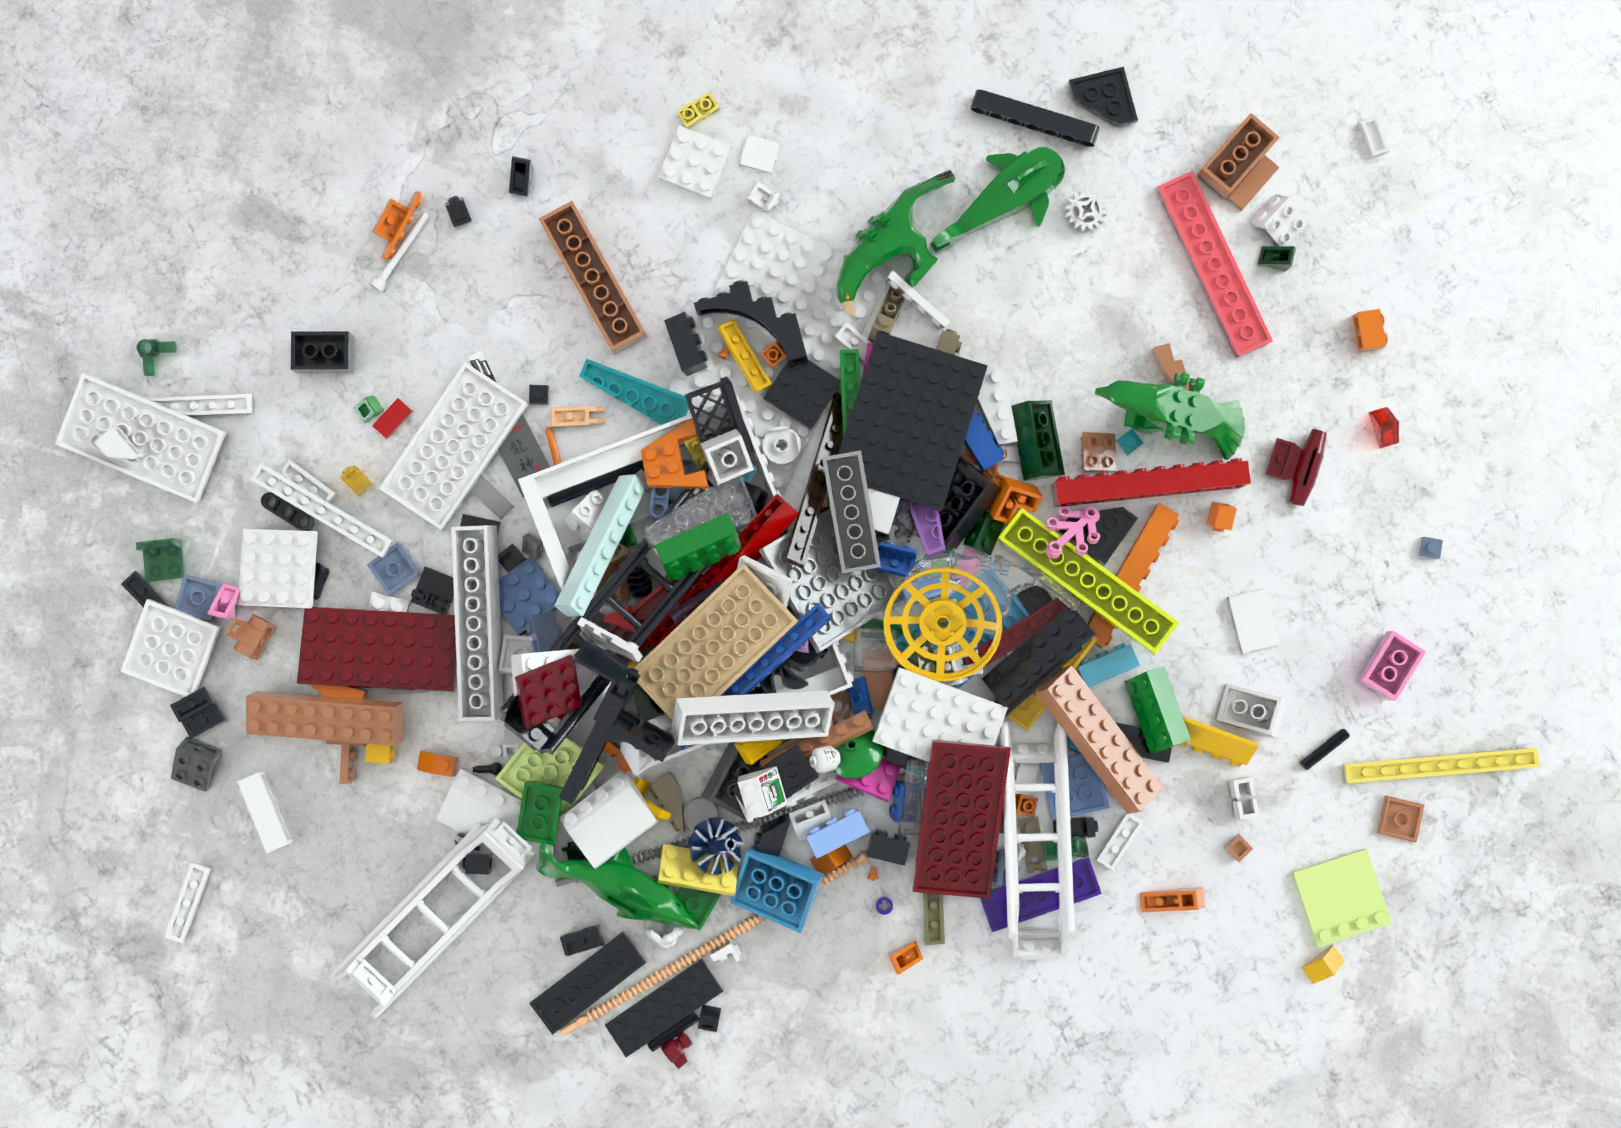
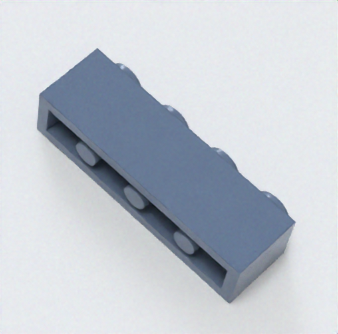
M554 611L531 615L526 623L527 632L532 637L531 648L533 652H547L560 637Z

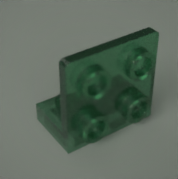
M169 538L136 542V550L143 552L146 582L184 577L182 541L180 539Z

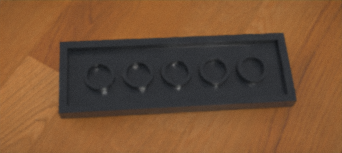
M1070 604L981 679L1001 705L1009 707L1096 635V633Z
M623 931L529 1004L553 1035L647 962Z
M700 959L607 1022L605 1027L627 1058L724 990L704 960Z

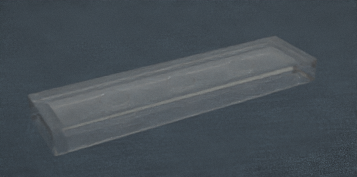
M908 759L898 831L900 835H919L929 763L927 761Z

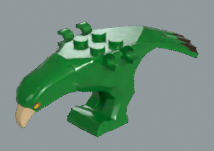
M951 170L905 189L884 212L882 211L875 217L871 216L867 223L872 226H869L867 229L865 228L863 231L859 230L855 235L860 240L848 255H844L843 264L836 283V296L839 303L842 304L844 312L855 316L854 300L863 279L872 269L882 265L894 256L908 255L912 259L913 269L904 277L905 282L911 287H915L938 259L928 251L926 238L916 231L912 225L913 204L916 199L928 192L953 183L955 175Z

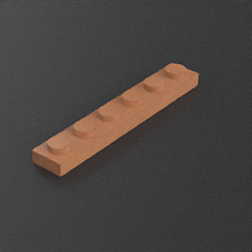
M864 710L831 726L828 736L809 737L796 744L809 761L814 749L824 746L836 748L846 743L849 739H855L874 728ZM792 746L761 760V766L763 767Z

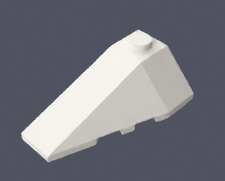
M667 714L648 720V722L671 734L672 719ZM621 742L620 751L636 776L655 761L650 755L635 749L631 744Z

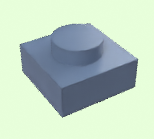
M1422 537L1419 556L1440 559L1443 540Z

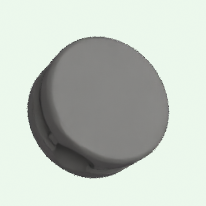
M703 797L692 799L683 811L684 823L692 832L695 831L693 828L707 818L719 817L717 805Z

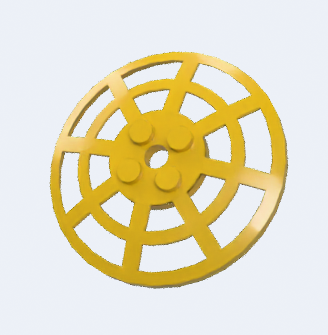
M934 567L911 575L895 589L885 609L884 635L892 655L908 671L935 681H954L974 674L992 658L1001 639L1002 615L994 594L979 578L960 569ZM942 572L940 583L929 584L919 590L911 584L913 580L923 575ZM950 573L967 577L980 587L970 593L959 585L949 583ZM905 588L912 596L906 603L902 616H890L897 596ZM941 588L940 599L930 602L923 595L930 590ZM949 589L958 591L966 597L959 603L948 599ZM984 593L988 595L994 607L996 622L984 620L982 608L977 600ZM917 599L924 606L920 616H908L911 606ZM972 603L977 611L978 620L967 619L963 609ZM940 618H946L949 623L946 626H940L937 621ZM890 624H902L904 636L909 644L902 653H900L893 641ZM908 624H919L922 634L915 641L909 632ZM966 627L978 628L976 635L969 644L963 637ZM984 629L995 630L992 644L981 658L974 648L980 641ZM928 640L938 645L937 654L930 653L920 646ZM957 642L963 648L959 652L945 655L946 645ZM916 651L925 658L937 661L936 673L921 669L910 663L907 659ZM968 654L975 663L961 671L944 673L945 661L957 660Z

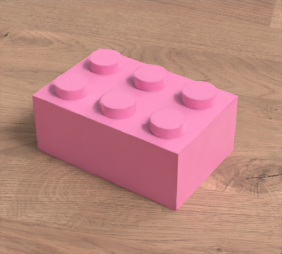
M1387 631L1357 681L1387 700L1396 701L1426 651L1395 631Z

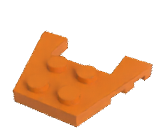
M689 419L641 449L646 481L649 488L684 487L685 489H709L704 470L685 475L679 442L698 437L692 419Z

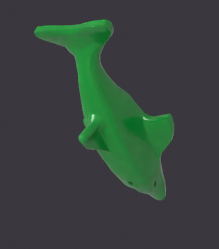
M544 843L539 846V862L536 864V869L539 873L549 878H571L582 882L599 898L618 909L616 914L618 917L634 920H651L683 928H697L696 921L687 913L683 904L670 889L661 883H657L658 880L635 869L625 847L595 869L588 859L557 861Z

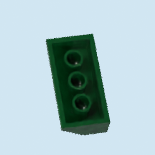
M1052 400L1025 401L1012 405L1018 440V454L1024 481L1065 475Z

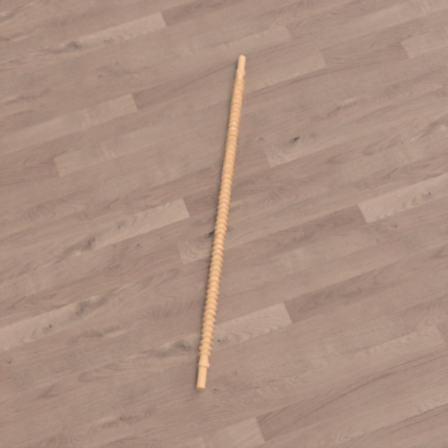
M866 852L859 853L854 859L851 857V861L847 860L846 864H841L840 867L831 870L830 873L827 872L823 877L820 887L824 888V884L828 885V882H833L835 878L838 880V876L843 877V873L848 874V870L853 871V867L858 868L857 865L868 862L870 857L866 856ZM754 914L753 918L749 917V920H744L743 924L739 923V926H734V929L729 928V932L724 931V935L719 934V938L714 937V941L709 940L710 943L708 944L705 942V946H699L700 949L695 948L694 952L690 951L689 955L685 954L684 958L680 957V960H675L674 964L671 962L670 966L666 965L665 969L661 968L660 972L656 971L655 975L651 974V977H646L645 981L637 982L636 986L631 985V989L626 988V992L621 991V995L616 994V998L611 997L612 1000L609 1001L607 999V1003H601L602 1006L597 1005V1009L592 1008L591 1012L587 1011L586 1015L577 1017L576 1021L560 1029L562 1035L565 1036L579 1027L583 1028L589 1021L594 1022V1018L599 1019V1015L604 1016V1012L609 1013L608 1010L610 1009L613 1011V1007L618 1008V1004L623 1005V1001L628 1002L629 998L633 999L634 995L638 996V993H643L644 989L647 991L649 986L652 988L653 984L657 985L658 981L662 982L663 978L667 979L668 975L672 976V973H677L678 969L681 971L682 967H687V964L692 965V961L697 962V958L702 959V955L707 956L706 953H711L713 949L716 951V947L721 948V944L726 945V941L731 942L732 938L736 939V936H741L740 933L742 932L745 934L747 929L750 931L751 927L755 928L756 924L760 925V922H765L766 918Z

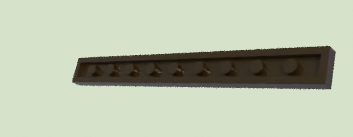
M838 392L834 395L799 508V515L796 518L784 561L800 568L805 565L827 492L822 457L837 455L843 438L841 394Z

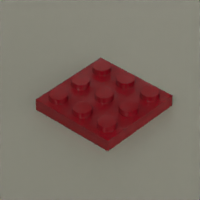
M572 655L515 676L523 725L526 729L582 707L576 665Z

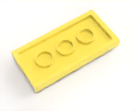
M663 844L657 883L729 896L735 895L739 862L732 856L726 855L735 863L733 868L725 873L723 859L720 856L719 862L722 874L713 875L710 874V871L715 861L714 856L710 861L707 872L704 873L699 869L697 863L707 857L708 854L692 862L690 848Z

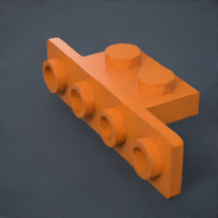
M417 191L413 194L407 207L393 199L388 200L372 231L374 234L389 241L380 257L381 259H391L396 251L394 246L397 241L400 242L403 238L405 225L410 224L413 219L412 212L414 208L417 209L422 202V198H420L421 192Z

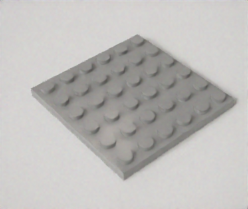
M831 508L819 515L806 562L802 568L784 561L792 531L759 550L769 568L793 579L788 603L798 620L817 603L831 616L832 619L809 639L816 653L823 651L884 612L890 597L897 588L890 574L873 569L842 574ZM900 593L897 596L894 604L898 603L903 599Z

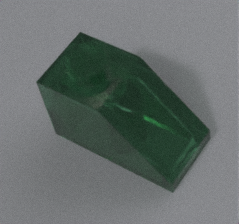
M1071 837L1072 859L1089 856L1086 837ZM1042 842L1045 861L1058 860L1057 842Z

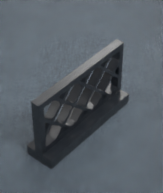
M727 376L719 379L720 382L685 394L700 444L706 441L703 439L706 430L714 432L712 438H715L718 435L724 434L720 431L724 423L731 425L730 431L736 429L741 434L747 452H753L732 382ZM719 388L721 394L718 400L710 398L712 390ZM700 396L704 399L700 406L697 407L692 404L691 398ZM707 400L716 403L711 413L703 410ZM719 405L726 408L723 418L715 415ZM701 412L709 415L705 424H701L697 420ZM713 417L721 421L716 430L708 427Z

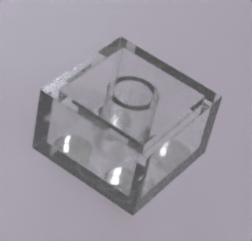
M857 628L854 633V672L893 673L896 669V658L892 655L887 645L884 629ZM890 629L896 645V630Z

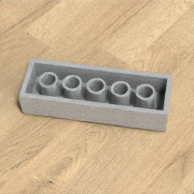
M861 450L822 457L842 574L881 567Z

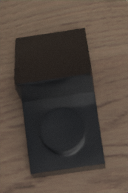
M512 156L509 193L528 196L530 177L534 172L532 160Z

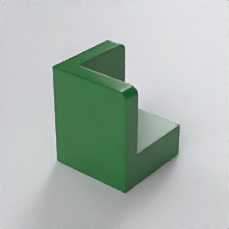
M628 524L619 542L626 548L638 544L630 524Z

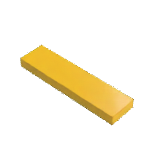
M735 319L718 326L719 334L754 394L772 385L771 381Z

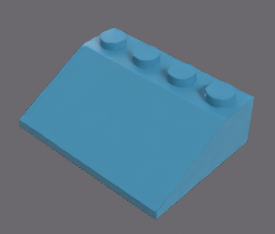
M754 844L746 852L736 882L735 895L732 896L730 903L801 933L819 892L824 874L781 855L778 857L757 852L756 845Z

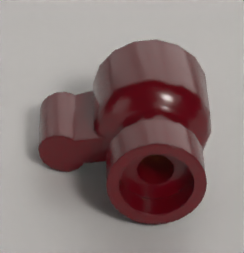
M682 1032L678 1035L677 1040H669L661 1047V1050L669 1061L680 1069L688 1062L683 1049L689 1048L693 1043L687 1034Z

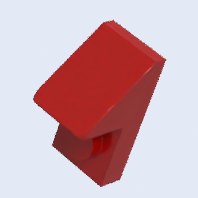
M628 605L624 608L629 612L631 606ZM616 611L605 616L603 621L633 632L636 631L633 628L634 626Z

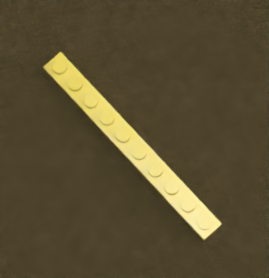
M1538 748L1346 763L1344 764L1345 783L1524 769L1539 767Z

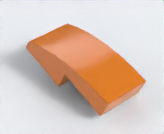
M774 341L760 353L771 368H774L787 358L778 341Z
M608 742L604 752L612 757L618 755L615 761L619 765L618 769L625 773L632 772L620 748L613 742Z
M1015 794L1016 813L1034 817L1038 798Z

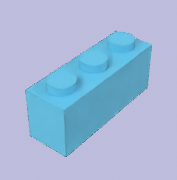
M1125 643L1114 646L1115 650L1110 653L1105 650L1096 654L1097 658L1090 661L1089 658L1082 660L1079 663L1080 666L1076 667L1077 673L1088 687H1092L1140 666L1131 644L1125 645Z

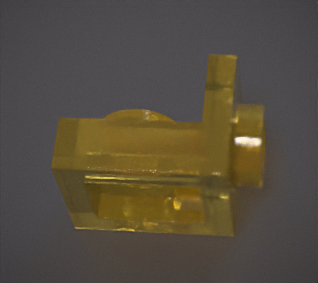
M355 465L352 467L348 466L342 471L343 475L340 479L357 496L363 494L373 485L368 477Z

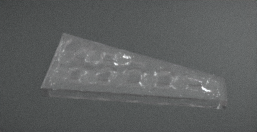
M740 475L706 489L687 501L685 505L676 508L666 517H662L646 527L643 532L649 548L653 549L655 548L654 545L726 513L729 514L735 529L748 526L757 516V512Z

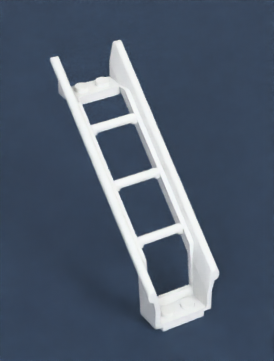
M1004 722L1000 729L1001 746L1010 747L1011 749L1003 801L1008 938L1011 939L1013 957H1019L1020 960L1059 959V956H1066L1068 941L1075 936L1067 734L1058 723L1054 732L1053 743L1011 744L1008 722ZM1054 762L1055 783L1015 784V763ZM1052 791V793H1055L1057 833L1017 834L1015 794H1019V792ZM1028 841L1057 842L1059 883L1018 884L1017 843ZM1030 891L1059 892L1058 930L1018 931L1019 893Z
M497 818L483 826L477 824L327 976L334 981L342 979L348 974L379 1003L370 1014L376 1020L525 869L526 864L534 856V853L531 851L532 847L506 822H500ZM481 842L511 868L508 873L493 883L487 891L481 890L457 865ZM450 871L479 898L451 927L437 917L422 900ZM414 907L444 933L416 962L408 958L387 936ZM379 942L409 969L393 986L364 960Z

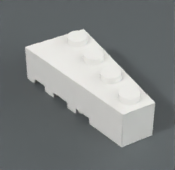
M1002 366L987 369L977 399L979 410L985 419L988 429L994 435L993 441L996 446L1014 445L1018 440L1005 368Z

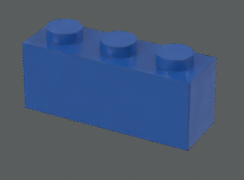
M974 411L964 444L982 473L1002 462L1004 459L1003 455L1005 454L1000 445L996 446L994 443V435L990 429L986 430L984 427V420L980 413Z

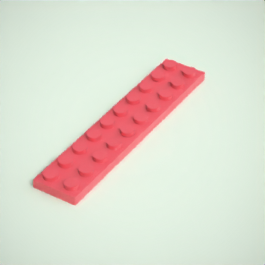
M1193 171L1159 185L1157 189L1236 357H1241L1272 343V337Z

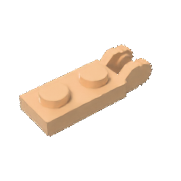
M574 406L550 408L552 428L605 424V419H590V413L605 412L604 407Z

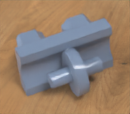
M1005 849L996 851L995 863H998V871L994 870L992 882L997 883L999 886L1006 885Z

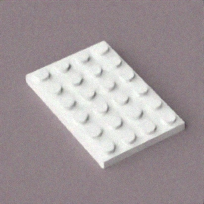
M898 667L872 742L929 762L932 740L995 745L1008 707H1003L1000 704Z

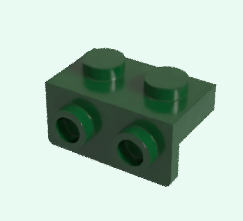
M985 511L965 537L964 545L991 556L1005 522L993 519L990 512Z

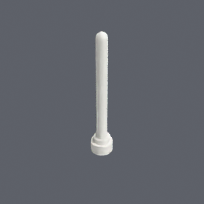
M427 213L421 214L380 276L377 275L376 278L372 279L370 282L372 287L380 292L384 291L387 278L428 220Z

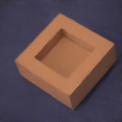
M1240 834L1224 847L1238 862L1253 850Z

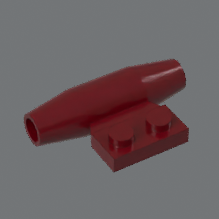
M1312 429L1302 449L1296 443L1280 438L1275 440L1265 475L1280 480L1292 479L1289 502L1292 504L1304 506L1315 486L1325 452L1327 433L1324 431Z

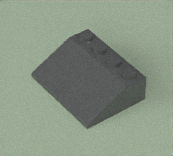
M729 742L701 796L746 820L732 791V787L738 783L739 776L753 773L762 767L760 761L769 756L765 755L753 765L746 764L734 745L736 742ZM760 818L750 823L757 825Z

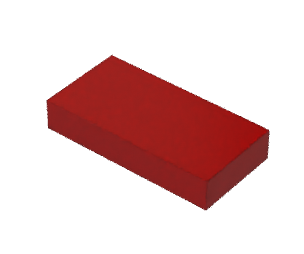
M397 398L372 426L388 439L413 411Z

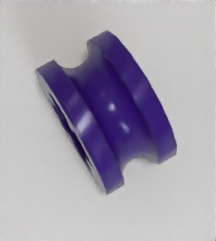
M881 897L876 902V909L880 914L887 915L892 911L893 903L888 897ZM883 900H886V903H890L887 911H882V908L879 909V904H882Z

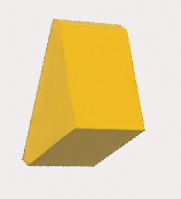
M1331 945L1301 968L1312 983L1315 984L1334 976L1345 960L1334 945Z

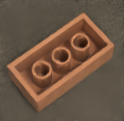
M1250 113L1197 175L1227 199L1280 137Z

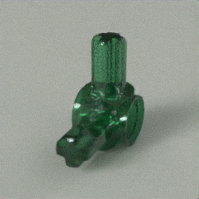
M142 339L137 343L136 348L139 357H143L144 375L154 376L156 374L154 357L159 356L160 353H175L177 351L175 341L159 342L158 339ZM147 342L151 345V351L149 353H147L144 349V346Z

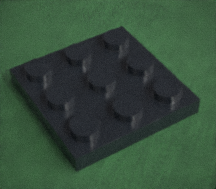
M810 360L790 366L787 361L763 400L812 430L840 387L841 380Z

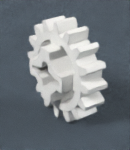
M1081 190L1079 196L1074 193L1073 199L1069 198L1067 202L1069 205L1065 207V210L1069 212L1066 213L1065 217L1071 218L1068 224L1074 223L1075 230L1079 226L1081 227V232L1085 228L1091 232L1092 226L1097 229L1099 223H1103L1104 219L1102 217L1107 214V212L1103 211L1106 208V204H1101L1103 197L1096 198L1097 192L1091 195V190H1088L1087 194H1084L1083 190ZM1089 205L1088 212L1082 217L1084 209Z

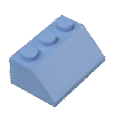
M849 809L843 813V817L839 819L836 817L826 821L827 825L821 828L816 826L808 830L809 834L806 835V838L816 858L869 833L858 809Z

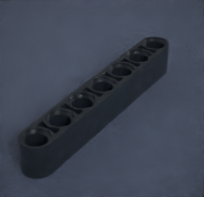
M980 89L975 91L970 108L976 113L1087 147L1095 146L1100 127L1096 124Z

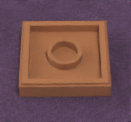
M1385 795L1377 833L1417 843L1425 805Z

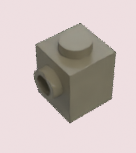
M951 329L942 330L936 349L953 355L955 352L959 353L962 342L959 341L960 335H957V332Z

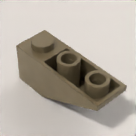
M891 286L889 287L867 340L874 343L878 331L891 334L905 301V298L902 296L903 292L900 289L895 290Z
M670 771L650 784L652 787L650 792L655 799L659 798L662 803L660 807L671 813L670 817L673 820L670 822L676 832L680 830L682 834L685 832V824L683 820L681 786Z

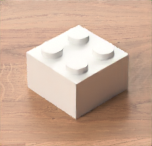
M736 429L700 444L713 479L718 485L754 470L742 436Z

